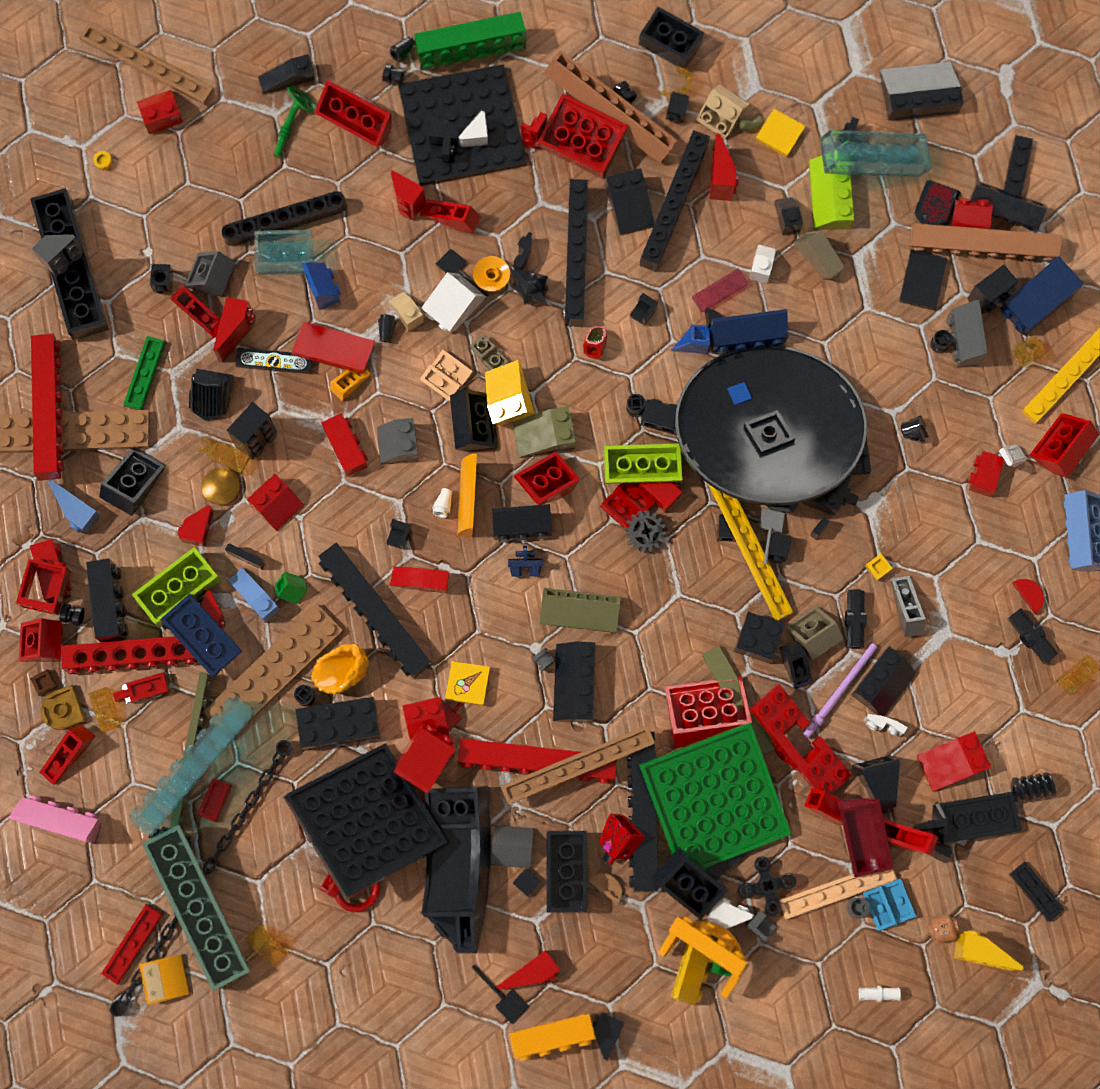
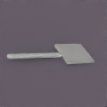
M762 508L759 528L769 530L763 562L766 565L772 531L782 533L785 513Z

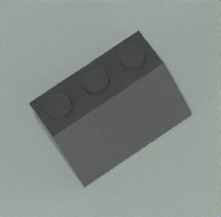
M975 300L953 308L947 316V324L951 327L953 338L951 344L954 346L952 357L957 367L979 366L988 354L980 302Z

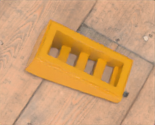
M366 369L365 373L359 377L355 372L345 370L330 382V390L343 401L371 373Z

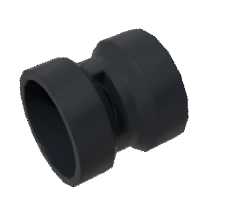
M386 64L382 74V81L386 83L393 82L394 85L399 86L403 82L405 69L400 67L394 68L393 65Z
M627 81L620 82L613 89L614 92L630 104L637 98V94L635 91L630 90V85Z
M947 330L937 331L930 342L931 349L936 353L945 352L952 343L951 333Z
M640 394L631 395L627 400V413L632 417L641 416L646 405L645 398Z
M64 603L60 611L59 621L63 623L71 622L75 626H80L84 619L85 608L79 606L75 608L71 604Z
M300 685L294 691V697L301 706L308 707L314 703L316 695L310 686Z

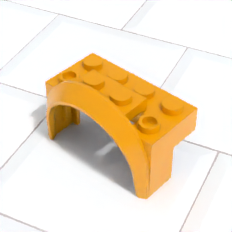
M685 916L682 919L677 917L669 929L670 934L658 953L666 957L679 939H682L732 973L720 993L721 996L729 999L750 965L746 962L748 958L743 955L736 938L727 929L716 923L708 921L693 922ZM713 935L717 937L718 941H713L712 939H710V936Z

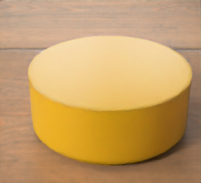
M106 151L96 153L93 158L96 168L101 171H106L113 165V159Z

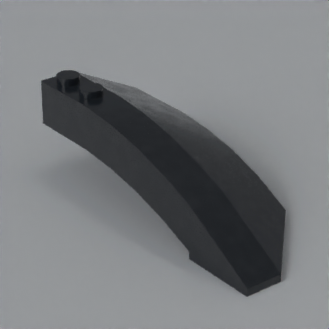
M488 785L431 788L428 793L425 792V807L446 838L447 844L427 855L425 890L422 912L420 913L434 924L433 927L443 938H447L457 953L476 954L478 953L486 912L490 874L491 831Z

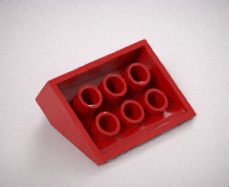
M562 93L537 143L539 148L604 179L628 125Z
M738 676V679L720 681L739 680L743 708L739 710L733 704V691L729 688L721 689L717 680L665 687L674 747L691 745L748 722L752 726L742 676ZM724 693L730 694L731 697L727 699Z

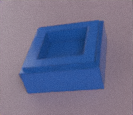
M745 382L727 388L734 405L752 399Z

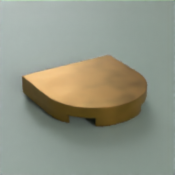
M73 684L47 695L40 709L43 721L49 727L56 730H65L86 722Z

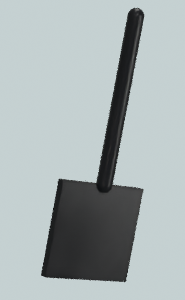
M452 249L435 263L445 273L459 272L485 296H489L485 290L479 288L475 281L461 270L467 262Z
M472 965V969L502 999L495 1008L512 1024L529 1006L512 989L504 996L475 965Z

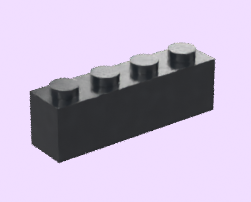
M976 181L969 198L970 201L976 202L979 199L989 200L990 203H993L992 217H1004L1007 222L1016 224V222L1021 223L1023 227L1030 230L1034 228L1039 229L1047 210L1046 204L980 181Z

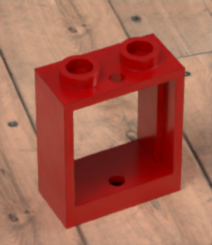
M36 557L35 560L28 559L16 604L21 608L58 616L71 571L66 567V564L55 561L54 564L47 563L46 559ZM37 569L61 574L53 604L28 598Z

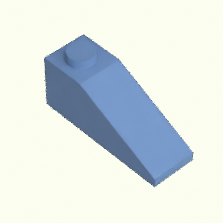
M49 480L48 483L66 519L71 523L70 527L78 533L83 531L87 534L100 515L57 483Z
M243 568L228 579L230 584L265 623L280 611L273 600Z

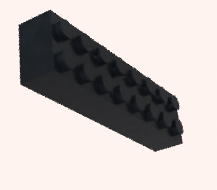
M67 188L30 198L41 239L45 235H74L84 251L77 261H73L63 274H59L56 277L51 272L68 334L72 340H77L109 330L73 201Z

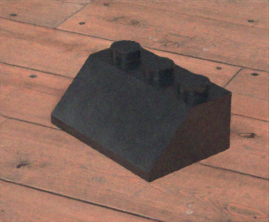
M464 389L450 395L455 450L472 452L497 449L496 425L492 423L489 413L487 393Z
M550 504L492 509L494 540L508 542L510 539L517 538L519 541L528 540L529 537L546 539L552 534Z
M888 646L852 692L851 696L876 715L885 716L916 675V672L902 655Z

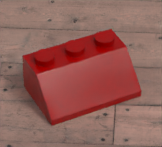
M1061 413L1030 453V457L1051 473L1067 478L1098 438L1099 434L1090 420Z

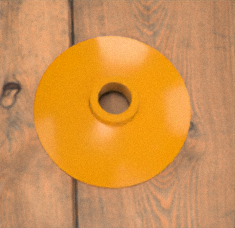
M487 256L476 263L473 270V278L477 286L482 290L495 292L507 285L510 279V269L503 259L496 256ZM490 274L495 275L493 279H490L488 276Z

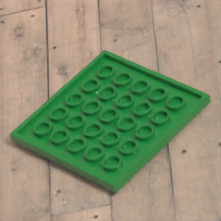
M750 722L639 764L671 854L681 847L707 868L791 835Z

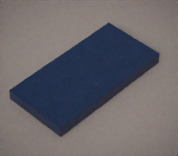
M188 594L160 619L212 678L243 652L191 594Z

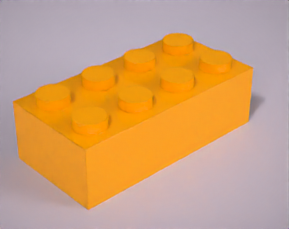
M589 1014L509 1033L514 1058H519V1061L531 1059V1054L539 1053V1056L552 1054L551 1049L559 1048V1051L572 1049L571 1045L579 1043V1046L592 1044L591 1040L595 1039Z

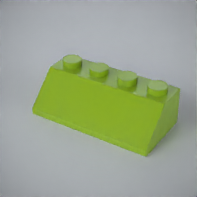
M849 151L829 152L809 160L814 230L850 229L854 221Z
M679 443L604 446L603 461L606 484L682 481L681 449Z

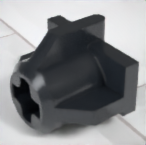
M922 415L901 424V432L906 439L925 442V438L929 437Z

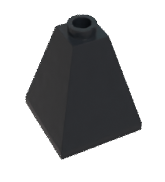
M887 755L853 764L852 767L870 798L879 799L882 813L892 812L897 804L899 759Z

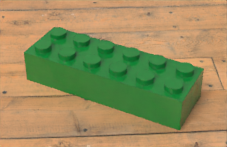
M521 11L414 33L420 70H432L439 66H450L458 62L465 63L472 59H484L487 56L502 55L510 51L518 52L526 48V29Z

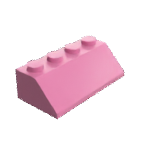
M29 795L28 799L22 797L9 816V819L92 844L96 841L102 821L97 819L98 815L86 812L84 816L78 814V809L67 806L66 810L59 808L60 804L48 801L47 804L40 802L41 798Z

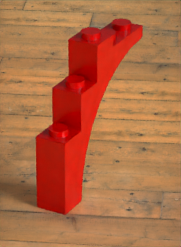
M811 788L804 807L832 823L842 825L837 802L843 800L826 791ZM883 818L890 847L932 856L938 839L936 835Z

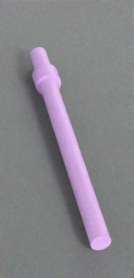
M871 643L818 715H814L811 719V724L803 733L805 737L810 738L815 730L822 726L825 722L824 718L878 647Z

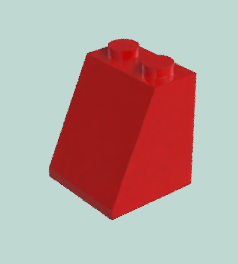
M422 723L398 758L394 773L428 793L454 752L456 743L449 735H442L437 732V728L433 725Z

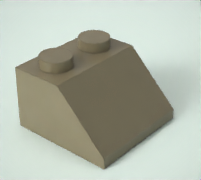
M817 606L785 626L793 640L799 642L811 660L819 657L843 640L837 623Z

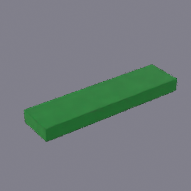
M150 336L146 337L123 403L124 407L143 410L166 344L164 340Z

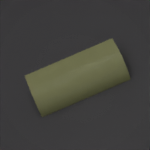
M544 588L540 624L617 632L621 596Z

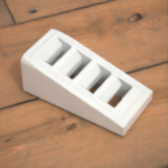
M1019 445L1004 447L999 451L1007 465L1011 467H1017L1027 460Z

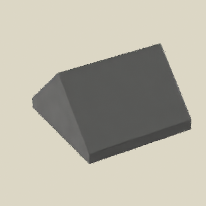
M494 825L491 865L530 868L533 828Z

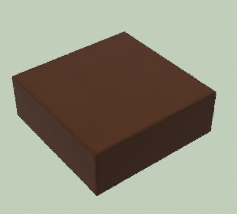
M48 669L30 678L39 696L58 687Z

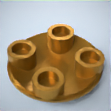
M216 468L205 475L201 489L204 497L210 503L224 505L237 498L240 483L236 474L231 470Z

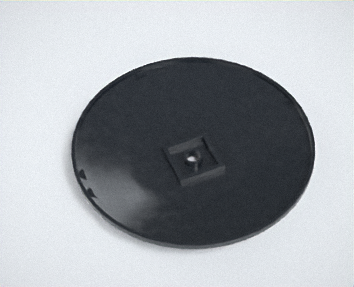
M766 345L756 349L754 346H749L746 350L729 351L702 366L690 378L680 395L675 415V429L679 447L684 458L706 483L716 490L741 501L760 505L781 506L815 499L842 483L854 470L863 453L867 435V420L863 404L856 390L842 373L832 365L798 349ZM745 382L752 399L734 405L727 388ZM770 430L773 431L774 434L766 435L764 432Z

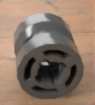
M859 897L850 900L846 908L851 917L861 918L869 913L870 906L867 900Z

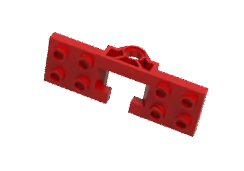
M776 684L749 709L772 739L770 741L773 743L778 757L789 764L794 771L798 770L811 788L833 794L852 776L821 736L812 742L814 747L803 757L787 739L785 734L795 725L800 729H804L810 722L780 684Z

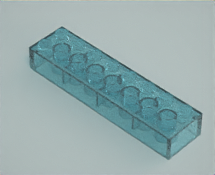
M237 696L233 699L230 697L224 703L221 714L216 713L209 721L210 727L207 730L203 728L196 736L198 741L194 745L190 744L184 750V757L181 761L177 759L169 768L170 774L167 777L163 775L156 783L158 788L154 792L150 791L143 798L144 804L141 808L136 807L129 815L131 818L129 822L149 839L254 716V710Z

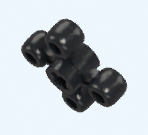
M760 856L754 861V867L759 873L758 882L755 884H741L738 887V894L744 899H748L754 894L763 895L765 898V912L770 916H775L781 910V906L775 898L776 891L780 888H794L797 879L791 873H786L778 879L773 878L769 873V859ZM760 861H763L765 863L764 868H761L759 866ZM786 878L791 879L790 885L786 884ZM769 881L771 883L770 886L772 887V889H768L765 891L763 889L765 887L763 886V883ZM744 887L749 889L748 894L743 893ZM771 904L775 906L774 912L769 909Z

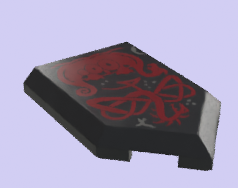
M926 180L914 214L921 224L949 226L954 213L955 200L959 199L961 193L957 189L932 180Z

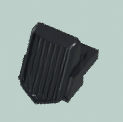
M197 368L195 374L192 375L189 392V408H191V411L205 421L219 418L222 414L226 415L234 375Z

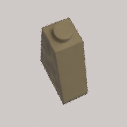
M822 230L806 232L793 242L823 279H834L845 268Z

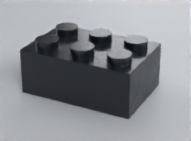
M658 6L639 34L638 45L685 71L702 45L705 32Z
M251 402L227 429L235 447L251 460L261 455L264 450L263 447L267 443H271L277 433L270 415L254 402Z
M681 847L653 875L657 885L700 920L728 892L719 878Z

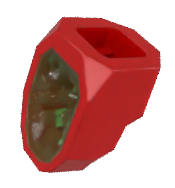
M592 327L585 337L583 350L584 354L589 358L598 359L604 352L607 343V332L604 327Z

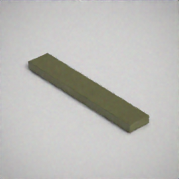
M720 646L702 654L715 680L719 682L718 684L721 689H731L734 693L733 704L737 707V710L742 709L739 680L720 682L738 679ZM724 693L727 699L731 697L730 694ZM746 694L748 707L750 709L753 706V704L750 701L748 695ZM750 711L754 734L762 755H765L775 749L770 741L772 738Z

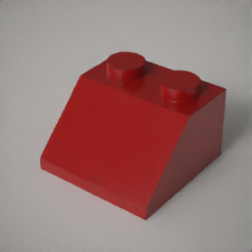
M172 90L137 101L148 134L183 123Z
M392 170L390 174L398 211L403 217H410L415 220L426 202L424 187Z
M275 473L247 499L250 506L276 531L304 505Z
M40 618L21 623L19 662H52L60 660L61 637L63 635L62 621Z

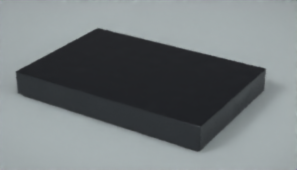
M911 249L899 302L935 311L947 258Z

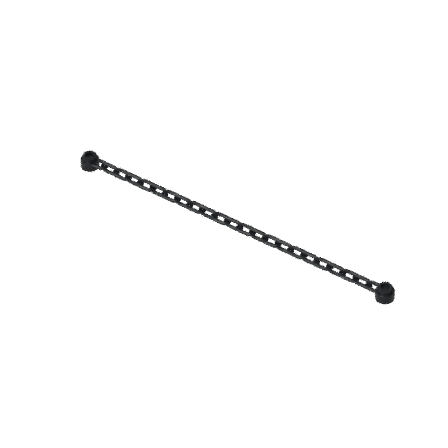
M281 740L277 743L276 753L272 758V765L269 769L263 771L258 780V787L255 791L249 793L245 800L244 809L235 815L231 822L230 831L221 837L217 844L216 853L214 856L209 857L204 864L203 873L205 877L215 869L220 853L226 851L232 841L231 836L235 830L241 828L246 819L245 814L248 809L255 806L260 797L259 792L262 787L269 784L276 765L281 764L284 758L291 754L292 745L289 741ZM284 745L288 746V750L286 752L281 751V748ZM278 754L282 756L280 761L275 759ZM267 772V775H270V777L265 783V781L262 780V778ZM253 794V796L256 797V799L251 805V802H248V800ZM239 816L240 819H243L237 827V824H234ZM225 838L226 841H229L223 849V846H220ZM211 860L212 863H215L209 871V868H206ZM175 912L172 922L166 924L160 933V941L157 946H153L146 955V962L157 960L161 953L160 947L164 941H168L175 931L174 925L178 921ZM169 927V929H172V931L166 938V935L163 936V934ZM153 950L155 952L158 951L153 960L149 958ZM140 969L132 977V985L129 990L123 992L118 1000L111 1003L110 1013L113 1016L120 1017L127 1012V1005L132 999V991L143 982L142 978L139 982L135 980L138 973L140 972L141 974ZM124 995L126 998L129 997L126 1003L122 1001ZM119 1004L123 1007L121 1012H117L116 1007Z

